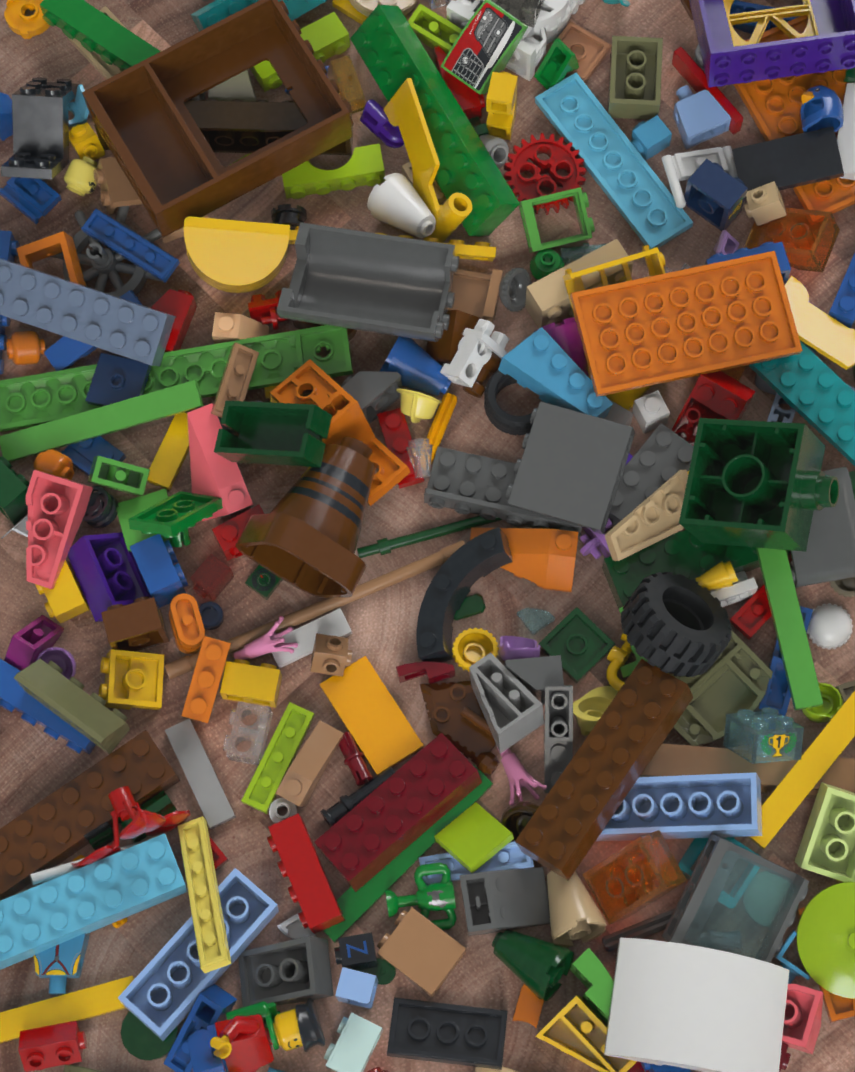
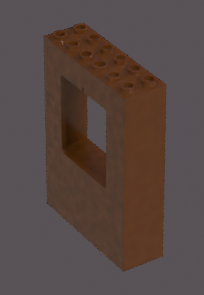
M259 0L82 92L91 119L162 237L184 227L186 217H203L353 137L352 126H354V123L350 116L352 113L350 104L346 99L342 100L338 94L340 91L336 82L333 79L329 80L326 76L327 71L323 62L320 59L316 60L313 56L314 50L308 40L304 41L301 37V29L295 20L291 21L288 17L289 11L283 1ZM267 60L287 91L290 90V96L308 123L231 165L223 167L184 103Z

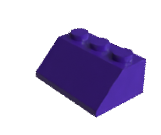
M122 532L85 535L71 546L67 556L95 622L103 621L101 612L107 611V608L112 605L122 604L125 606L134 603L133 601L140 597L147 596L152 598L133 553L128 552Z

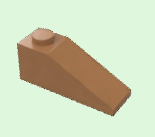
M320 720L292 762L275 794L299 807H306L345 733Z

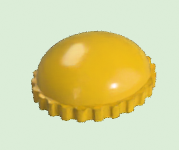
M476 627L459 633L452 646V657L455 658V663H458V666L462 667L463 670L470 672L469 667L489 653H492L497 658L499 647H497L498 642H496V638L492 636V633H488L487 630L477 629Z

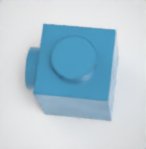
M656 115L647 122L642 121L634 127L631 143L644 160L647 161L670 146L672 133L659 116Z

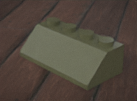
M39 659L15 675L14 679L26 693L108 754L113 752L131 729L125 722L128 718L116 708L110 711L104 706L106 701L93 692L91 696L83 691L85 686L73 676L67 679L61 674L64 670L53 661L47 664L42 659Z

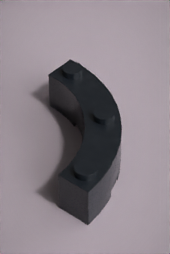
M499 527L484 532L461 546L447 559L433 577L421 603L416 629L418 658L423 662L442 663L453 659L452 623L456 611L460 609L464 599L471 591V586L482 576L485 577L492 571L513 562L508 538Z

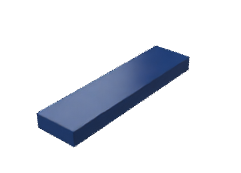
M97 208L81 228L90 237L164 283L167 282L180 264L177 258Z

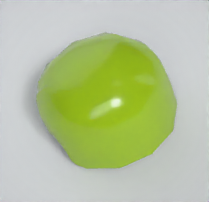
M818 682L823 705L802 709V712L810 721L826 723L842 707L843 700L839 690L831 684Z

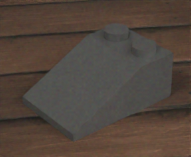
M306 936L245 950L238 957L243 1007L265 1001L267 1004L274 1002L276 1005L307 1002L308 998L317 1000L334 996L328 939Z

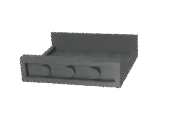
M540 401L538 408H534L531 415L530 423L533 425L530 434L526 433L523 440L522 448L525 450L522 459L517 460L514 468V474H517L514 484L509 485L506 493L508 504L511 507L542 514L590 528L593 532L604 534L635 431L631 426Z

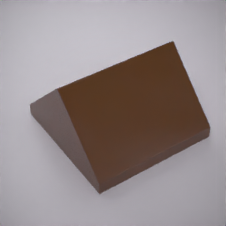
M448 310L447 314L450 315L448 330H443L442 338L438 342L428 341L426 352L441 366H444L445 363L450 364L458 351L459 341L464 337L462 334L465 328L474 329L478 320L482 318L460 310Z

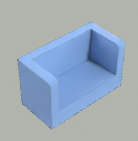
M342 967L335 997L339 1002L371 1009L378 986L377 976Z

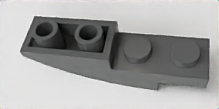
M545 685L544 784L547 788L544 792L549 793L573 758V685Z

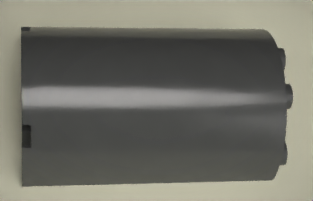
M300 222L295 241L297 261L289 288H282L277 306V313L280 318L438 342L442 338L443 330H448L450 315L447 314L448 308H453L455 293L451 292L453 272H457L459 266V256H455V245Z

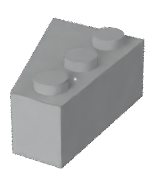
M489 653L469 667L472 689L500 754L544 724L543 704L492 653Z

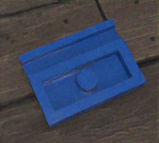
M11 177L6 182L7 185L3 189L0 188V195L35 224L62 200L61 196L41 179Z
M101 436L68 445L64 451L60 452L70 457L73 465L87 476L90 474L94 456H102L123 462L126 458L124 453Z

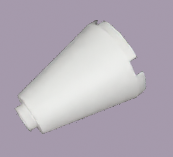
M400 173L389 174L384 177L386 180L380 186L378 184L374 186L367 203V207L374 218L418 238H424L433 233L436 219L404 175Z

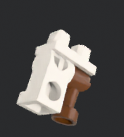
M479 319L474 329L465 328L462 334L464 337L459 341L458 351L450 364L445 363L440 371L452 383L462 385L465 392L477 398H481L485 391L482 384L489 373H495L498 370L502 357L508 353L504 349L509 338L498 331H494L490 337L495 325L484 319Z

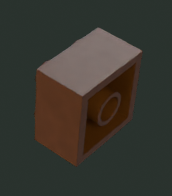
M140 597L135 599L132 604L125 606L122 604L112 605L107 608V611L101 612L108 642L114 650L136 652L170 642L162 611L154 597Z

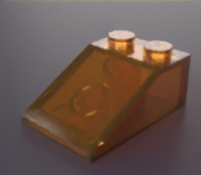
M785 208L787 215L760 226H757L756 222H754L744 248H757L766 242H782L790 267L804 271L823 273L840 232L832 212Z

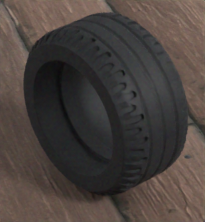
M497 370L490 377L485 387L484 408L487 417L497 429L506 434L509 433L515 436L525 435L526 433L530 434L533 425L530 423L532 413L525 416L510 415L497 404L496 397L504 387L517 383V380L510 375H504Z

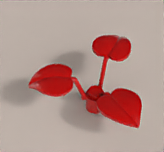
M129 786L115 789L108 795L114 811L110 812L113 818V843L94 851L78 863H71L72 867L81 868L120 852L119 837L126 840L135 838L143 833H146L147 836L166 834L182 824L191 813L189 810L176 811L162 816L154 812L142 810L139 803L135 802ZM118 817L122 821L132 819V822L119 834Z

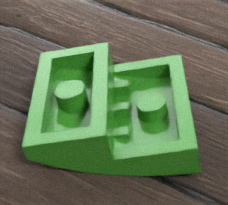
M166 488L118 503L119 507L116 508L129 553L132 552L130 549L131 545L157 534H143L142 531L130 529L128 519L168 498ZM161 535L163 541L169 540V538L163 537V535Z

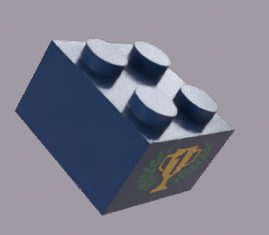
M706 159L688 179L684 198L688 208L722 232L742 212L748 188L742 180L737 177L733 178L726 173L721 165Z

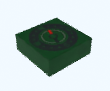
M258 565L245 584L268 600L283 579Z

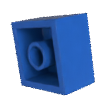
M157 534L130 546L152 598H155L159 608L170 604L176 595L187 594L184 587L189 585L169 540L163 541L161 535Z

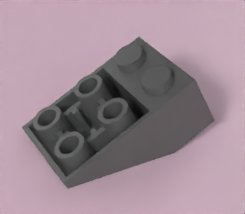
M543 867L460 875L468 937L502 932L507 929L515 930L550 924L549 900Z

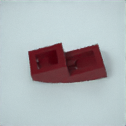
M414 662L396 666L400 683L426 675L429 684L455 677L454 666L447 663Z

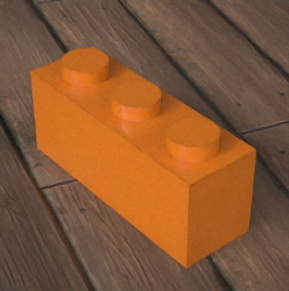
M204 636L181 716L209 723L231 643Z

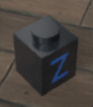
M372 932L338 938L339 947L334 948L337 965L342 964V967L352 970L378 967Z

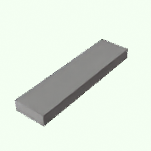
M190 718L166 729L165 732L210 829L236 818Z

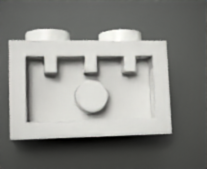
M741 571L736 573L739 581L732 583L733 586L710 590V594L714 598H718L721 602V607L751 598L758 589L754 577L748 579L746 573Z

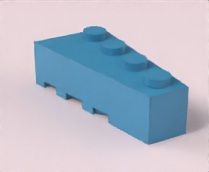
M542 327L502 357L498 370L504 375L508 374L516 379L517 383L526 389L527 387L538 394L539 398L545 403L549 402L555 406L602 419L607 417L613 403L606 396L596 397L591 379Z

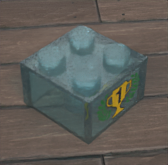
M762 708V711L758 712L740 709L738 713L726 714L723 746L752 764L801 760L804 727L794 722L793 718L781 715L775 708Z

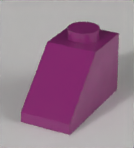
M41 615L12 636L4 661L22 671L33 664L42 651L54 646L63 633L64 628L46 616Z

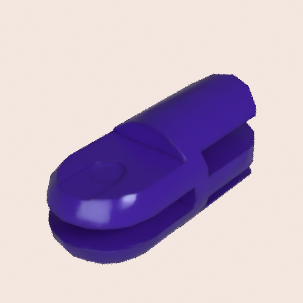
M373 99L368 100L360 121L387 146L391 148L402 147L404 141L399 126L395 127L390 124L383 110L384 108Z

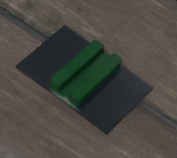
M107 821L83 835L95 851L114 841L113 829Z

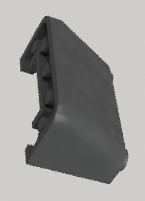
M846 467L824 471L826 475L838 478L839 498L835 507H825L821 511L814 510L806 552L791 551L793 561L790 562V569L795 588L855 577V499L850 475Z

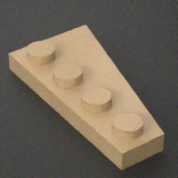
M679 470L604 535L613 561H620L685 529L679 524L688 479L687 470Z

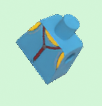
M84 933L34 955L36 975L40 978H49V994H66L67 978L81 977L90 933Z

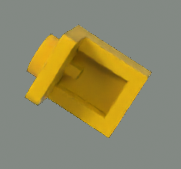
M87 122L76 125L69 131V143L81 160L85 156L95 161L105 155V151L96 133Z

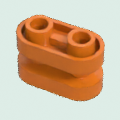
M185 593L178 594L171 601L168 618L177 648L183 653L193 654L201 648L205 636V628L195 598Z

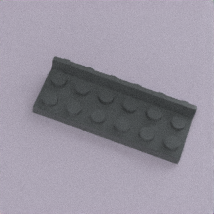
M437 447L428 486L424 492V503H428L429 506L437 509L451 508L460 514H478L487 520H495L498 517L514 526H521L523 524L540 529L579 532L578 537H580L582 526L521 508L511 507L508 504L506 493L509 485L514 484L517 475L514 474L516 463Z

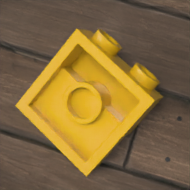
M111 649L106 654V657H102L100 673L105 674V683L100 684L98 695L106 701L104 705L106 708L127 710L131 708L160 710L162 708L163 654Z

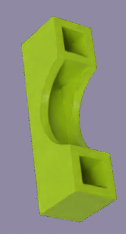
M380 143L355 147L350 160L338 169L322 170L306 161L282 174L286 199H301L312 194L325 195L336 190L349 191L355 187L365 185L372 187L386 181L384 179L385 169Z

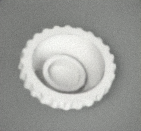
M831 603L827 605L822 604V606H817L816 609H813L807 634H809V639L812 640V643H815L818 647L821 646L822 649L827 648L828 650L831 648L836 649L846 644L847 640L851 637L850 635L853 632L852 619H850V614L847 613V610L842 609L841 606H837V604L832 605Z

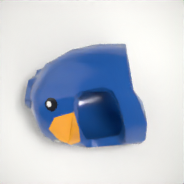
M819 85L809 88L802 94L800 114L804 133L832 126L834 131L837 132L843 126V107L840 98L834 90Z

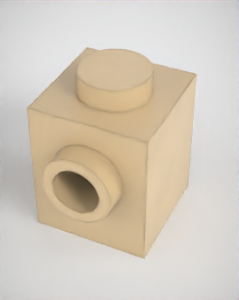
M775 181L747 191L748 203L744 204L748 218H754L757 226L787 215L782 195Z

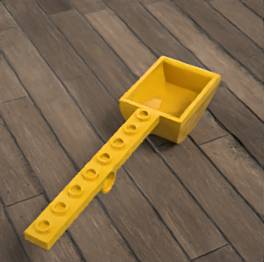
M186 217L184 220V240L187 256L192 268L208 285L230 293L251 292L271 282L281 271L286 261L288 245H295L299 226L295 227V230H290V225L201 217ZM399 235V236H398V237L413 239V236H408V235ZM424 238V241L441 243L438 238ZM449 240V243H444L455 245V256H459V259L493 262L496 257V247H490L488 242H475V245H465L463 240Z

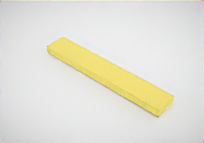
M202 816L180 824L177 827L200 968L204 973L232 963L207 821Z

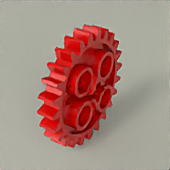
M541 133L539 140H536L532 134L530 136V143L521 139V148L516 145L513 146L514 154L508 153L509 162L504 165V169L508 171L504 173V178L509 180L507 183L513 189L514 195L519 197V202L545 196L540 191L543 187L551 189V194L579 188L581 187L579 185L585 184L586 179L582 176L585 175L586 168L581 167L584 159H576L580 151H571L572 142L563 145L564 137L554 141V134H551L549 139H545L544 134ZM544 153L549 156V159L545 161L540 160L537 155ZM563 169L569 175L563 177L558 175L556 171ZM528 171L532 173L533 177L527 179L522 177L521 173ZM546 172L549 173V175H547V174H545V175H543V176L540 175V173H542V174H544V173H546ZM573 197L533 207H535L536 214L542 208L546 215H548L550 208L559 213L560 205L568 209V200L574 201Z

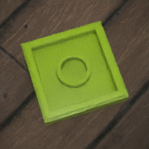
M477 802L434 836L436 842L472 874L514 839L513 833Z

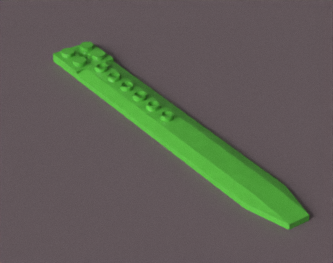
M324 325L165 352L161 365L152 366L143 395L196 380L198 381L202 398L216 396L232 345L235 342L259 352L248 390L279 385L309 359L331 378L353 374L348 330L347 328ZM322 347H326L327 351H331L327 357L317 356V353L321 352ZM97 364L0 380V432L33 427L99 408L100 406L87 404L85 401Z

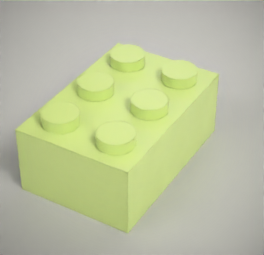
M821 782L794 861L800 868L842 882H855V793Z

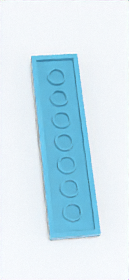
M577 72L535 97V103L560 136L564 137V141L567 144L573 143L571 150L580 151L577 158L584 159L583 166L644 245H649V249L659 248L693 226V221L683 208L676 207L673 195Z

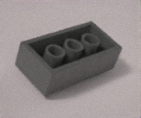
M660 423L624 468L609 515L612 525L616 526L679 470H687L688 472L694 446Z

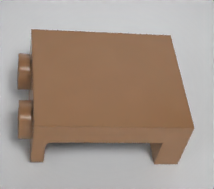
M115 157L100 158L97 169H94L95 183L100 185L102 206H106L108 215L114 214L117 207L142 204Z
M461 269L453 272L451 292L455 293L453 308H448V310H460L494 324L503 270L493 269L492 275Z
M411 907L408 912L403 910L394 922L397 927L391 935L386 933L379 941L377 947L380 950L377 954L433 998L465 955L466 948Z

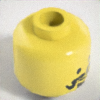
M85 156L82 160L73 159L64 175V181L67 183L66 188L80 196L93 193L97 186L94 179V169H97V162Z

